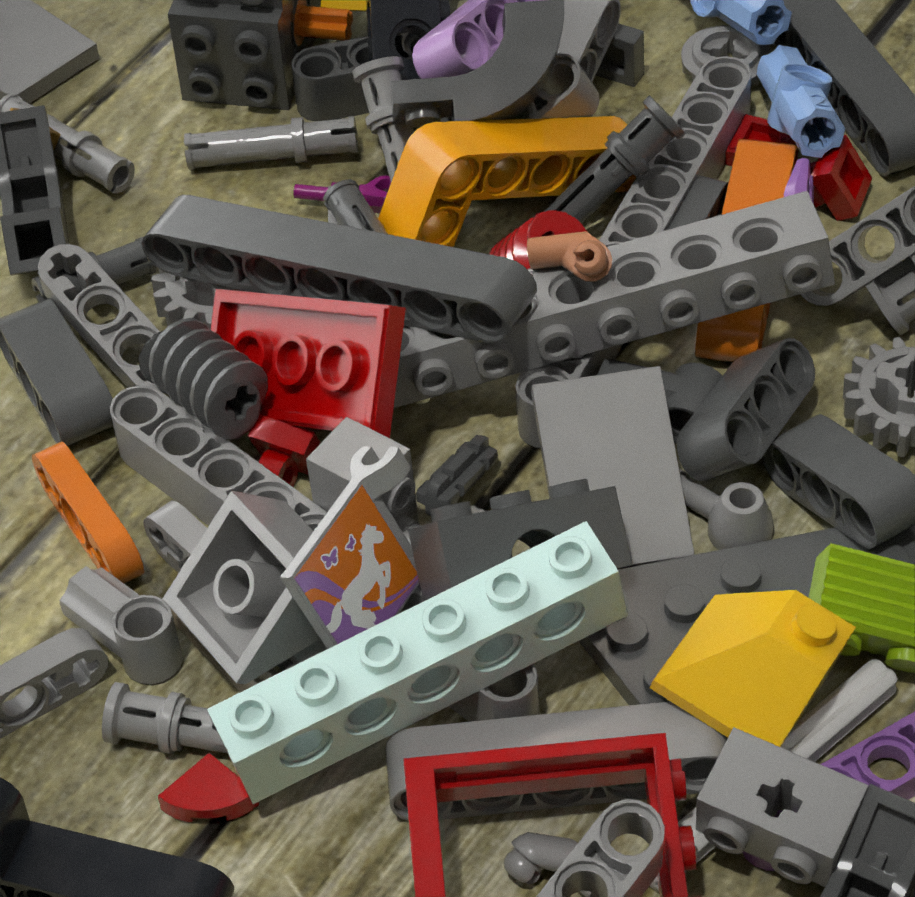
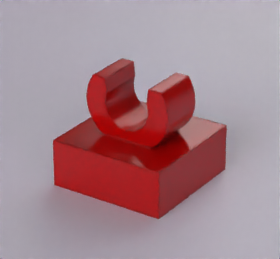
M844 135L840 147L830 149L822 158H818L817 161L810 163V174L813 175L814 207L826 203L837 221L858 216L872 181V176L847 135Z
M259 414V418L248 434L249 439L261 455L258 462L292 487L295 485L298 472L309 475L306 458L321 444L315 432L289 425Z

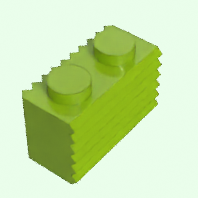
M830 543L816 557L809 598L856 627L840 655L856 656L861 651H869L871 654H881L886 657L885 663L891 668L915 673V565Z

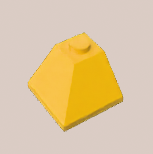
M797 590L714 595L658 672L649 688L727 738L733 727L781 747L829 675L856 627Z

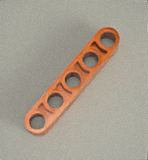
M739 139L722 214L783 198L787 182L798 160L797 145ZM771 303L699 322L695 344L696 358L734 362L743 355L761 349Z

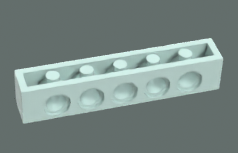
M587 521L208 708L207 711L252 803L255 804L627 617L619 571Z

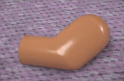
M586 231L527 239V255L531 269L563 266L579 279L585 282H595L605 277L612 267V255L609 249Z

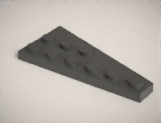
M915 525L870 549L860 545L834 527L619 569L628 616L579 640V642L628 705L669 702V700L649 687L714 595L797 590L809 598L816 557L830 543L915 565Z

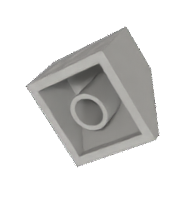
M231 491L162 599L229 676L238 684H247L320 640V637L280 579V576L313 533V530L286 501Z

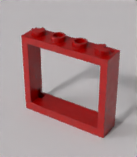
M666 733L403 758L415 897H446L438 814L439 802L645 782L647 803L660 814L665 827L662 867L657 875L660 897H688L685 871L696 870L695 843L691 825L678 826L675 802L686 801L687 798L685 771H682L681 759L669 760Z

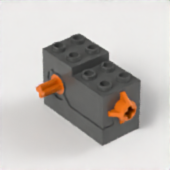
M173 0L168 12V20L182 100L289 110L295 96L292 74V60L294 56L303 49L313 47L315 38L350 40L353 12L348 9L321 7V0Z

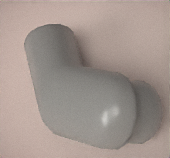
M532 832L524 833L512 841L514 848L504 858V868L518 881L533 884L537 882L543 869L556 872L578 843L571 838ZM580 891L586 897H600L591 891Z

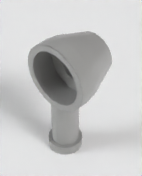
M679 469L685 505L708 519V536L711 543L718 550L772 540L774 525L772 512L758 487L750 483L738 482L729 485L719 496L688 478L686 472Z

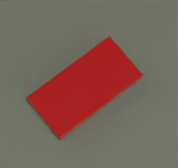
M216 289L210 330L219 334L222 340L231 343L237 351L247 355L250 361L260 365L268 376V391L261 407V415L288 423L289 425L331 431L345 417H348L390 438L406 312L405 307Z

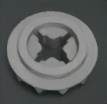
M730 25L713 26L696 32L684 43L681 51L682 70L684 74L692 76L694 80L701 67L707 61L716 57L728 56V53H732V57L743 60L749 65L752 72L751 85H758L760 80L756 73L760 58L763 55L770 54L771 51L769 45L756 44Z

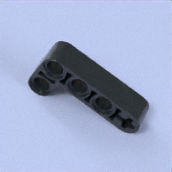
M0 777V897L233 896L234 885L231 879L222 871L203 862L30 821L24 799L19 790Z

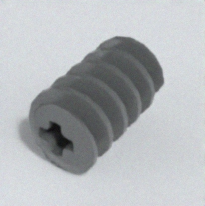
M194 318L180 319L170 324L165 330L154 334L145 343L138 357L140 371L149 382L155 384L161 392L169 395L186 412L195 416L201 424L209 427L215 435L224 439H239L253 427L259 418L261 407L268 391V376L260 365L250 361L247 355L237 351L231 343L222 340L219 334L209 330L203 322Z

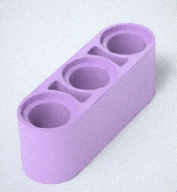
M468 0L415 44L412 57L417 74L421 79L451 77L466 74L479 68L493 56L502 41L504 4L541 0Z

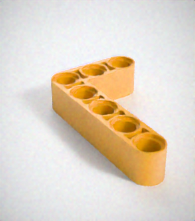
M615 116L448 121L425 124L409 137L403 149L378 219L389 235L454 247L472 200L561 195L607 149L604 144L608 140L607 136L612 131L620 133L628 124L620 117ZM632 174L615 192H627L636 176Z

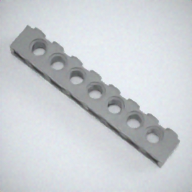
M808 191L608 246L607 248L612 255V267L605 277L595 282H585L563 266L527 269L536 281L537 293L505 340L499 343H487L404 325L394 408L835 285L828 235Z

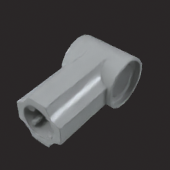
M85 566L69 579L65 594L59 600L63 614L80 628L88 630L92 637L122 659L125 672L132 680L142 684H155L164 682L175 675L181 667L183 655L171 608L163 599L153 595L137 594L102 567L94 570Z

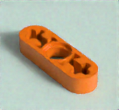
M61 441L33 454L32 462L44 491L97 569L102 567L124 584L143 575L144 566L131 536L68 446Z

